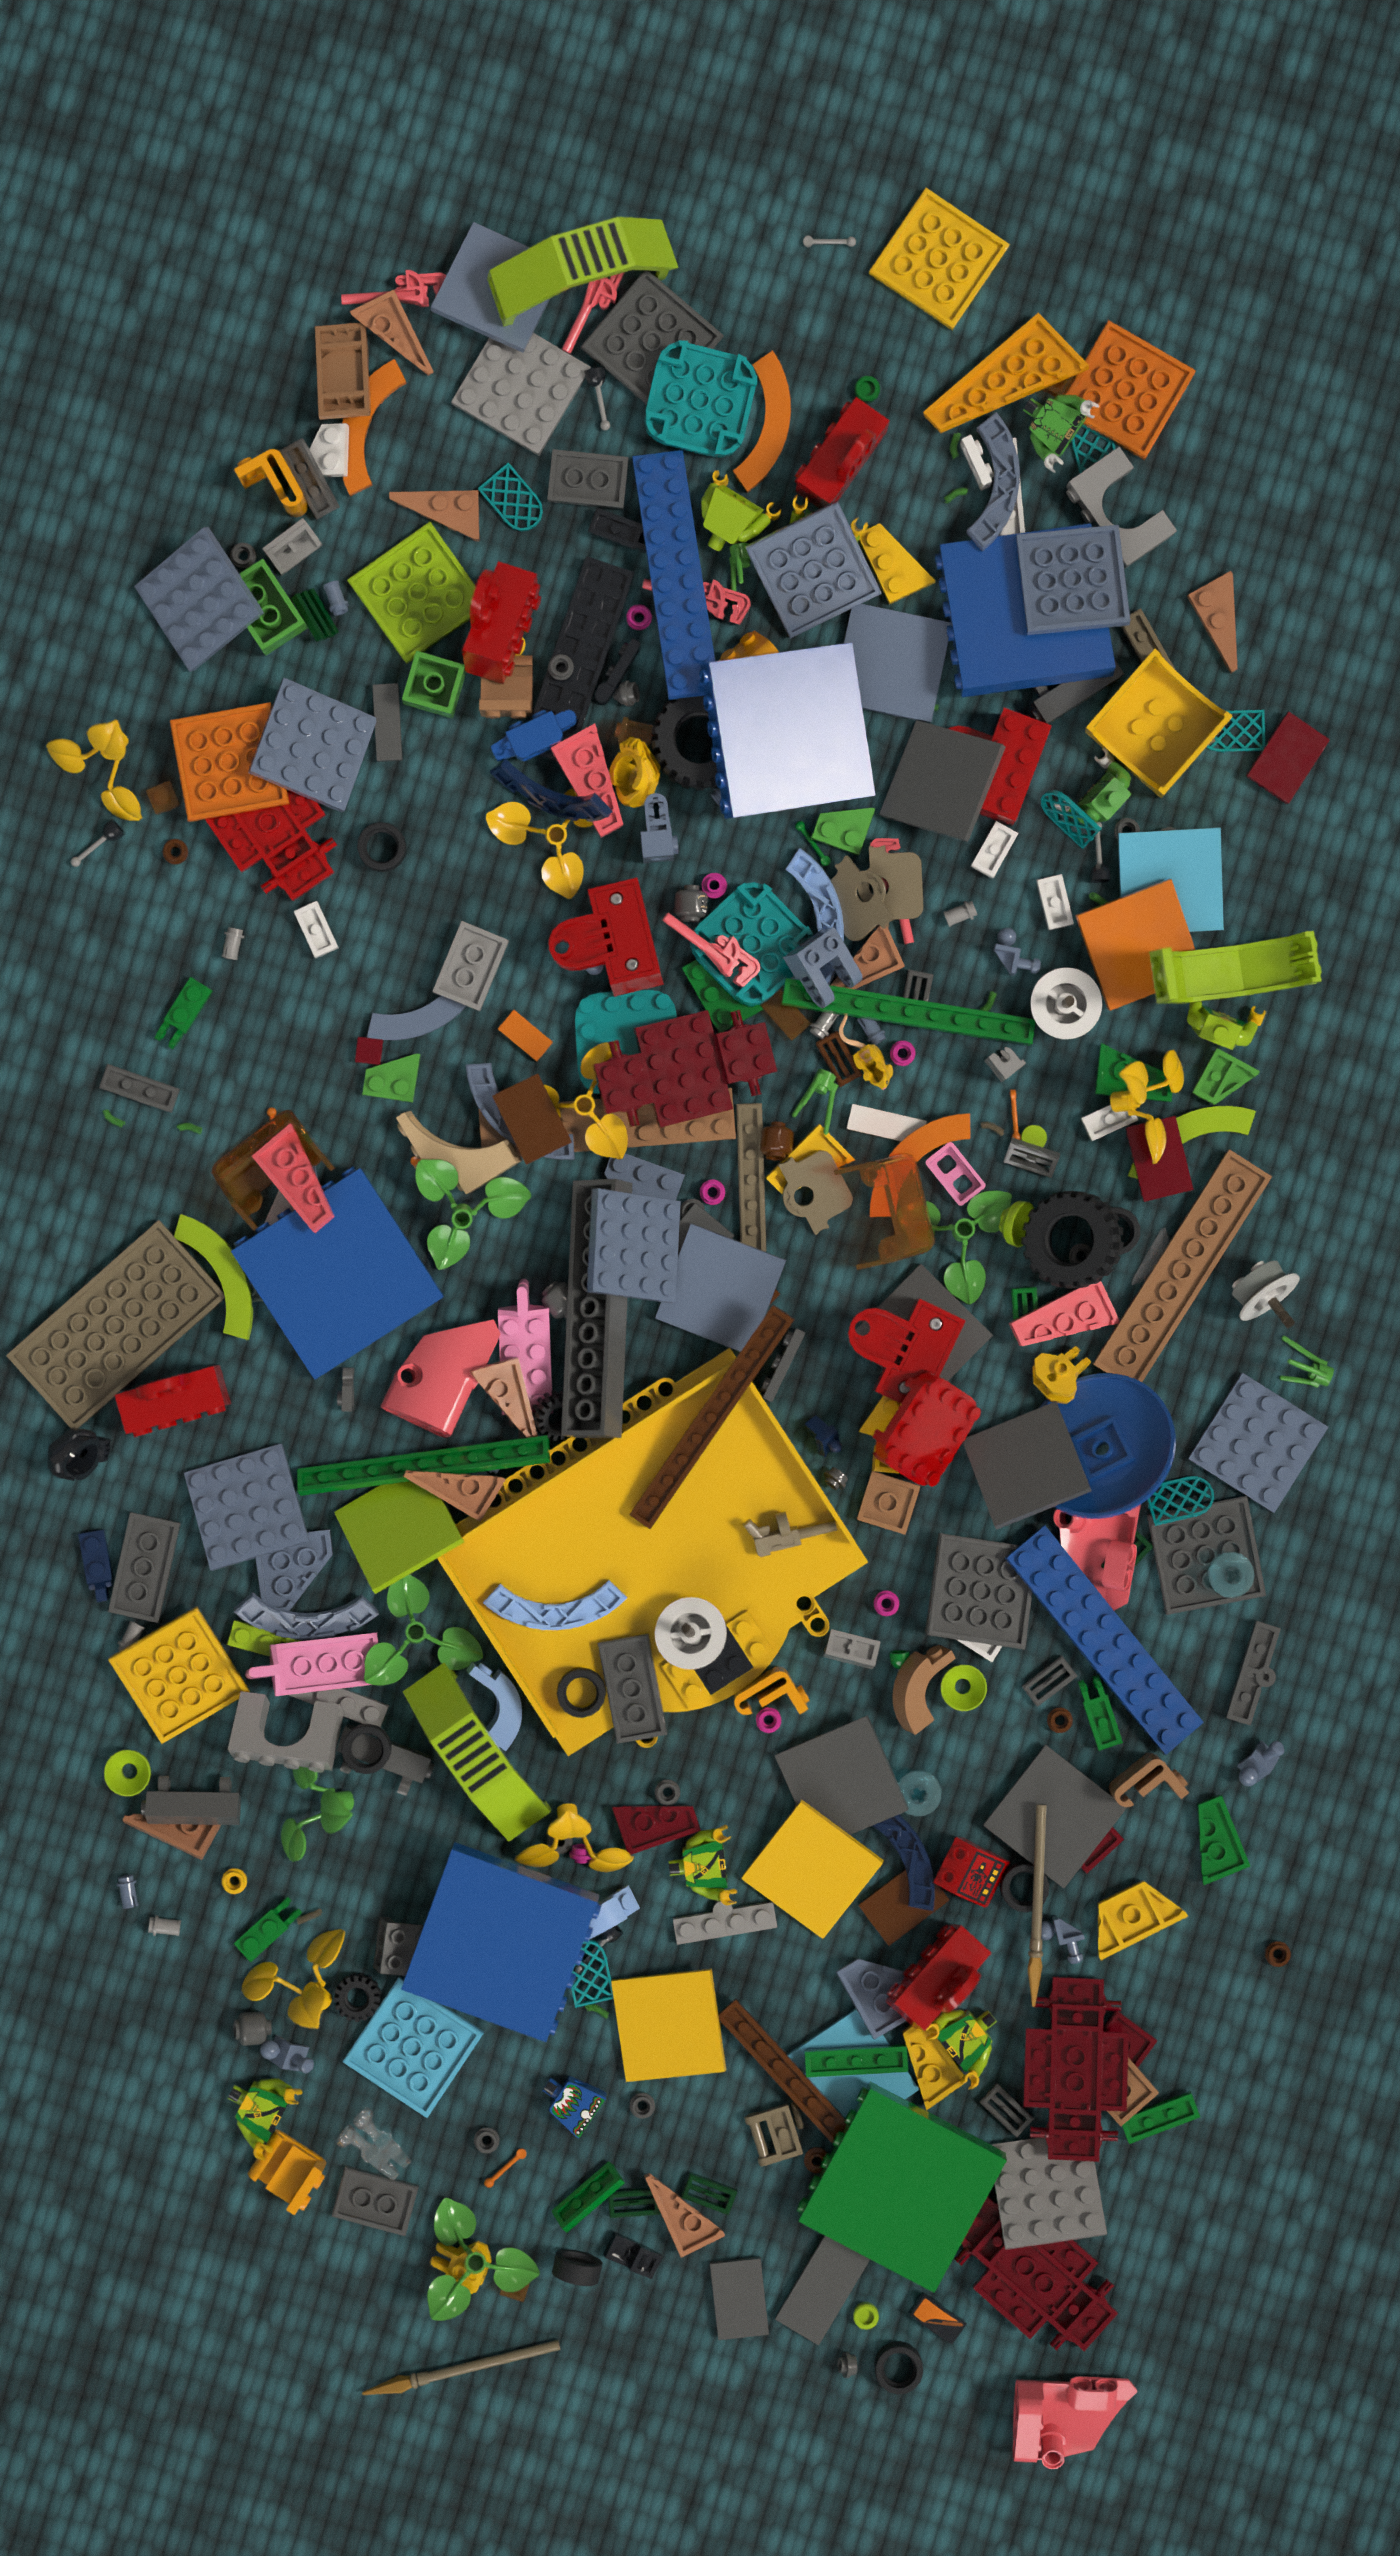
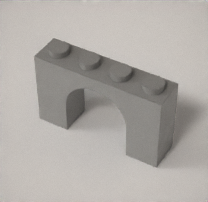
M1120 447L1070 480L1066 485L1068 497L1074 504L1078 503L1083 510L1081 511L1083 519L1087 524L1091 523L1093 527L1113 525L1103 512L1102 498L1104 492L1111 485L1129 474L1134 468ZM1163 510L1136 528H1119L1124 569L1177 532Z
M240 1692L228 1751L234 1760L243 1763L255 1760L266 1766H273L274 1763L284 1764L285 1767L290 1769H299V1766L308 1767L309 1770L319 1773L324 1772V1770L332 1771L344 1711L340 1704L315 1701L310 1726L306 1735L293 1745L276 1746L269 1743L264 1735L270 1706L267 1696L265 1694Z

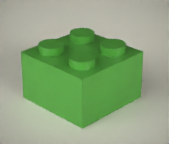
M416 651L402 697L404 705L453 719L466 675L464 664Z

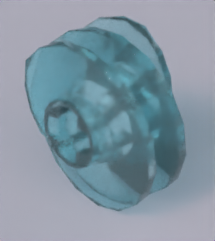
M1225 1552L1212 1560L1208 1569V1579L1210 1586L1216 1593L1226 1598H1235L1246 1593L1253 1585L1255 1576L1253 1566L1249 1559L1242 1554ZM1235 1569L1236 1578H1230L1227 1581L1228 1576H1226V1572Z
M922 1770L910 1771L899 1780V1787L909 1807V1810L905 1811V1813L913 1816H925L932 1813L938 1807L941 1800V1787L936 1777L931 1773ZM915 1788H918L920 1791L925 1790L922 1799H919L918 1796H912Z

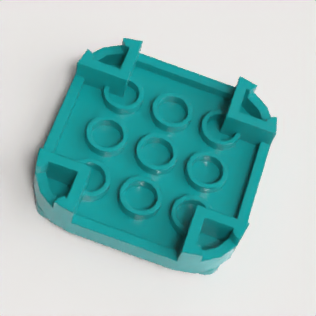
M684 340L669 344L661 352L654 370L644 417L647 434L663 445L710 457L723 458L731 456L740 447L745 437L754 392L757 386V375L754 367L746 357L740 354L734 355L691 344Z
M743 883L700 922L694 932L707 942L716 944L715 938L717 936L723 935L727 938L734 936L740 948L759 962V973L744 987H739L732 981L738 975L739 968L741 966L745 967L743 963L740 962L733 968V973L730 977H725L703 950L690 942V948L696 960L732 998L747 1007H754L769 1000L784 985L786 978L791 979L794 976L783 957L812 937L813 933L809 926L806 927L772 892L771 887L765 883Z
M640 990L614 997L613 992H602L589 995L580 1001L575 1016L577 1064L580 1080L586 1089L589 1090L593 1081L581 1074V1062L586 1053L601 1043L619 1040L622 1055L638 1054L639 1049L634 1028L677 1018L675 1005L667 994L655 990ZM596 1084L593 1093L600 1095L598 1084Z

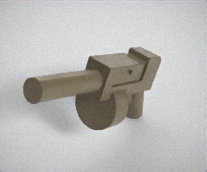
M786 1512L775 1514L779 1528L776 1531L769 1532L770 1527L768 1525L757 1527L751 1519H748L743 1524L744 1528L754 1538L756 1551L760 1557L771 1555L770 1552L801 1545L800 1539L837 1531L835 1521L798 1529L797 1526L789 1527Z

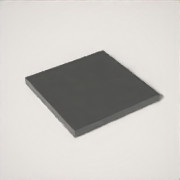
M644 270L583 343L581 349L647 405L656 362L661 352L669 344L684 340L691 344L714 349L724 335L650 271Z
M916 720L880 815L891 820L968 842L1004 753L1005 746Z
M920 1264L877 1308L907 1320L916 1299L920 1298L966 1320L940 1374L941 1378L949 1381L993 1335ZM863 1321L855 1329L856 1333L861 1336L866 1335L870 1329L869 1324Z
M1056 1401L967 1437L963 1441L996 1530L1092 1491Z
M1247 1496L1215 1501L1212 1507L1200 1516L1154 1526L1151 1514L1146 1515L1166 1615L1266 1596ZM1210 1502L1204 1503L1202 1505L1207 1507L1210 1504ZM1194 1506L1183 1508L1191 1512ZM1197 1507V1509L1195 1510L1194 1513L1200 1512V1511H1202L1203 1509L1200 1508V1507ZM1177 1509L1168 1510L1165 1512L1174 1516ZM1180 1511L1177 1517L1188 1514ZM1160 1512L1154 1513L1156 1519L1160 1515ZM1163 1515L1162 1518L1160 1519V1521L1166 1520V1519H1170V1518H1168L1167 1516Z
M938 1533L925 1635L1025 1650L1032 1591L1005 1559L1019 1545Z
M868 1715L775 1755L796 1805L801 1800L805 1801L849 1835L909 1810Z
M1045 1744L983 1825L1034 1865L1036 1804H1046L1044 1873L1062 1888H1065L1127 1808L1119 1805L1110 1794Z

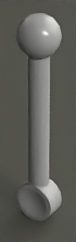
M806 236L803 239V244L805 247H811L813 244H847L853 247L856 244V239L852 236L847 239H813L811 236Z

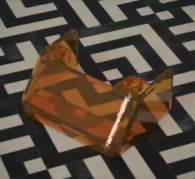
M292 1110L280 1112L219 1159L212 1168V1174L228 1201L253 1231L258 1227L250 1215L257 1212L261 1207L263 1197L260 1192L273 1182L253 1159L252 1155L290 1123L294 1126L312 1166L318 1165L322 1160L330 1171L335 1168L323 1149Z
M901 1153L834 1170V1175L860 1170L861 1179L867 1186L879 1187L884 1185L895 1235L886 1237L880 1242L878 1247L880 1257L860 1262L856 1265L857 1270L896 1262L926 1253L932 1249L935 1238L917 1161L911 1154Z

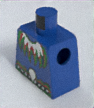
M569 2076L563 2085L550 2078L542 2089L543 2092L553 2098L549 2105V2111L578 2139L606 2099L605 2091L572 2076Z

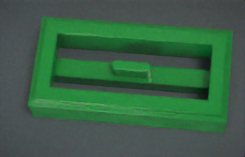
M1037 1287L1011 1289L1013 1320L1019 1318L1017 1294L1021 1293L1023 1315L1028 1313L1027 1293H1031L1032 1310L1038 1308Z

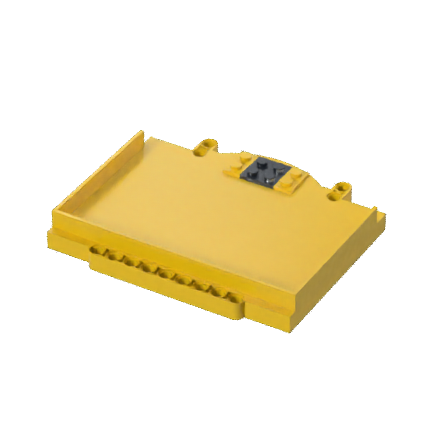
M730 1347L677 1382L668 1377L661 1378L623 1402V1409L629 1412L630 1420L622 1424L621 1438H584L587 1441V1448L584 1451H577L573 1447L575 1438L569 1437L550 1449V1463L535 1464L543 1467L544 1476L542 1478L535 1479L531 1476L530 1469L534 1465L524 1466L507 1477L498 1491L502 1499L499 1506L490 1505L481 1521L468 1516L455 1524L464 1543L437 1558L552 1737H556L567 1756H570L614 1727L607 1690L604 1703L599 1711L592 1716L584 1718L573 1717L566 1713L559 1705L557 1698L560 1680L572 1669L580 1667L591 1669L599 1674L605 1685L598 1642L649 1633L663 1711L683 1712L701 1709L731 1697L753 1682L775 1658L786 1639L789 1629L800 1621L803 1622L811 1635L815 1637L825 1635L829 1630V1621L814 1597L868 1563L753 1382H751L653 1527L649 1529L629 1515L735 1361L736 1356ZM662 1382L672 1384L673 1392L669 1396H663L659 1393L658 1387ZM640 1396H648L651 1399L652 1405L649 1409L642 1410L638 1407L637 1400ZM556 1451L563 1452L566 1456L565 1463L562 1465L554 1464L552 1454ZM512 1479H519L522 1482L523 1489L521 1492L515 1493L510 1490L509 1482ZM786 1512L789 1527L797 1526L798 1529L835 1521L837 1531L800 1539L801 1545L770 1552L771 1555L760 1557L756 1551L754 1538L744 1528L743 1524L748 1519H751L757 1527L768 1525L770 1527L769 1532L776 1531L779 1528L775 1514ZM608 1580L628 1597L606 1616L584 1626L564 1630L529 1628L501 1617L483 1604L500 1583L522 1598L545 1604L567 1603L584 1598L602 1587ZM802 1596L809 1597L811 1600V1604L807 1609L797 1607V1600ZM694 1597L710 1602L720 1611L726 1624L727 1635L724 1648L713 1662L702 1668L682 1669L676 1667L661 1655L656 1645L655 1627L659 1616L667 1606L682 1598ZM814 1618H822L825 1625L823 1629L815 1631L810 1627L811 1621ZM582 1677L571 1681L566 1690L569 1702L575 1707L580 1708L588 1707L592 1704L597 1693L593 1682ZM653 1737L650 1741L641 1739L636 1740V1742L641 1747L649 1748L656 1743L658 1737Z

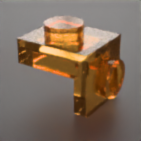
M623 717L622 723H617L615 737L618 738L619 745L629 737L644 741L647 747L650 748L653 725L631 721L628 717Z

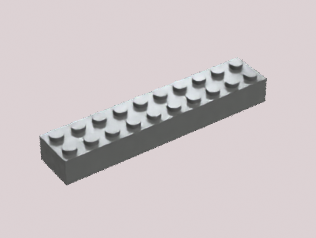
M619 1179L573 1181L561 1436L574 1438L622 1437L628 1297L587 1292L592 1189L599 1188L632 1194V1183Z

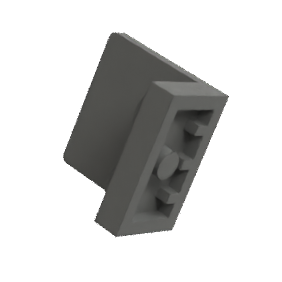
M380 1917L373 1968L380 1974L406 1975L424 1925L396 1923L389 1917Z

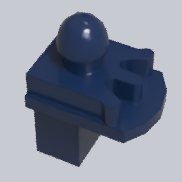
M814 1416L804 1424L806 1432L815 1439L820 1456L826 1457L829 1452L838 1453L842 1450L838 1431L832 1424L828 1426L817 1416Z

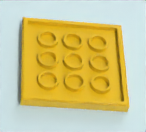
M925 188L870 269L869 274L953 331L1010 244L928 188Z
M197 1606L108 1658L161 1744L239 1699L241 1691L250 1692Z
M801 1800L745 1871L741 1879L823 1939L880 1868L884 1860L805 1801Z
M712 1969L621 1978L611 1981L626 2082L726 2071Z

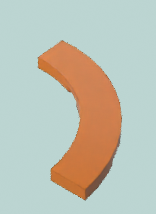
M773 350L752 364L764 394L765 420L761 435L753 451L733 470V474L747 493L755 488L771 471L783 450L789 431L791 416L789 386L784 370Z
M395 359L380 367L369 377L371 393L370 416L343 418L342 423L349 425L348 477H343L349 496L372 486L366 468L364 453L365 438L373 418L372 416L379 405L390 394L407 384Z
M970 1113L945 1116L931 1121L910 1133L894 1148L882 1165L876 1178L870 1202V1217L895 1216L896 1201L900 1187L910 1169L924 1155L943 1144L970 1139Z

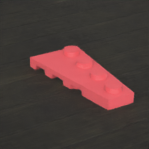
M594 723L551 747V751L577 796H587L596 793L613 811L609 817L592 822L600 838L622 827L623 821L605 762L596 724Z
M290 1123L253 1154L252 1157L309 1228L316 1233L335 1216L298 1134Z
M1100 1281L1097 1284L1089 1285V1287L1075 1288L1013 1320L1009 1325L1019 1346H1026L1061 1336L1115 1325L1120 1320Z

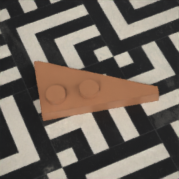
M394 290L350 311L355 319L428 376L434 373Z
M478 490L389 492V499L404 508L407 507L438 524H443L455 532L457 531L470 537L474 541H480Z
M1230 571L1190 593L1187 597L1231 674L1238 668L1233 573Z
M879 925L853 957L862 973V981L849 988L837 976L831 986L856 989L905 967L888 927L883 929Z
M518 1357L470 1370V1374L526 1438L538 1436Z
M406 1470L403 1474V1477L478 1521L482 1520L506 1480L501 1476Z
M141 1814L125 1815L122 1819L125 1824L200 1860L203 1859L221 1825L148 1824L145 1816Z
M651 2173L644 2175L681 2258L725 2236L722 2229Z

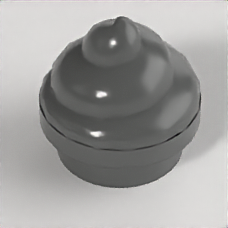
M630 681L621 682L612 696L613 699L625 706H633L640 700L638 685Z

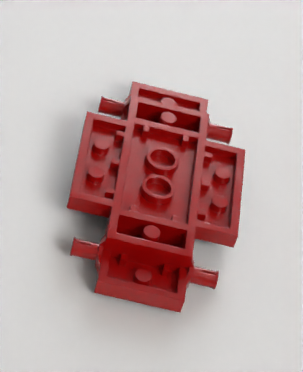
M287 790L290 804L205 819L242 873L262 859L266 862L272 874L271 879L260 885L266 894L279 886L294 901L335 873L328 864L325 853L338 846L334 839L331 837L321 845H318L305 830L326 816V814L317 802L290 790Z

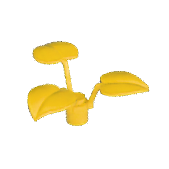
M118 720L95 724L89 728L87 737L94 749L86 754H81L79 745L68 739H54L48 742L46 747L53 760L62 769L70 773L82 772L85 768L84 760L98 751L101 752L104 758L115 760L107 785L109 790H105L101 794L102 802L113 815L121 819L139 821L143 818L136 796L124 787L113 786L119 762L125 756L126 746L129 743L127 736L121 731Z
M571 788L564 794L569 796H577L573 788ZM507 802L486 814V821L490 830L499 840L506 844L517 845L523 843L526 839V831L545 834L546 840L550 844L556 845L557 857H550L544 862L541 871L544 883L551 890L567 899H571L577 893L583 879L584 869L582 861L575 853L569 852L563 856L561 854V844L567 838L565 828L570 820L565 819L562 825H550L546 830L528 826L531 820L530 813L524 805L518 802ZM586 819L573 821L579 827H590L593 825L592 822H587Z
M605 1042L592 1048L582 1059L581 1074L585 1078L593 1080L587 1094L579 1095L574 1103H558L559 1094L548 1085L544 1086L560 1118L559 1108H575L577 1113L580 1115H590L596 1122L588 1127L585 1134L586 1144L592 1152L604 1157L622 1159L628 1143L624 1122L614 1114H607L599 1120L593 1112L595 1101L591 1095L597 1084L593 1065L605 1062L612 1057L609 1044Z
M1168 1050L1163 1058V1071L1166 1077L1164 1082L1146 1087L1148 1084V1073L1145 1065L1141 1061L1132 1062L1119 1072L1129 1090L1113 1092L1110 1097L1111 1108L1114 1112L1128 1111L1129 1116L1135 1115L1148 1120L1145 1124V1132L1152 1156V1164H1156L1165 1150V1128L1160 1118L1154 1119L1150 1114L1136 1111V1108L1145 1102L1147 1092L1167 1085L1170 1086L1172 1093H1177L1182 1089L1184 1071L1180 1059L1174 1050Z
M570 1803L560 1805L557 1808L558 1819L548 1827L549 1836L554 1838L553 1844L550 1847L546 1844L533 1845L515 1857V1861L526 1866H549L559 1859V1853L555 1851L559 1839L582 1837L589 1856L593 1858L589 1861V1867L599 1872L616 1871L627 1866L634 1859V1856H631L629 1852L620 1848H607L599 1851L597 1854L594 1853L586 1837L591 1832V1825L578 1815L577 1806Z
M342 1929L328 1931L317 1936L311 1942L307 1950V1960L314 1963L312 1968L318 1982H309L301 1990L276 1976L278 1971L276 1964L263 1962L255 1966L244 1979L241 1990L244 1996L251 2001L261 2000L271 1992L274 1982H279L301 1995L291 2001L288 2008L289 2018L300 2026L319 2028L322 2010H325L331 2004L332 1995L324 1988L326 1982L322 1980L318 1967L327 1968L334 1962L342 1947L345 1931Z

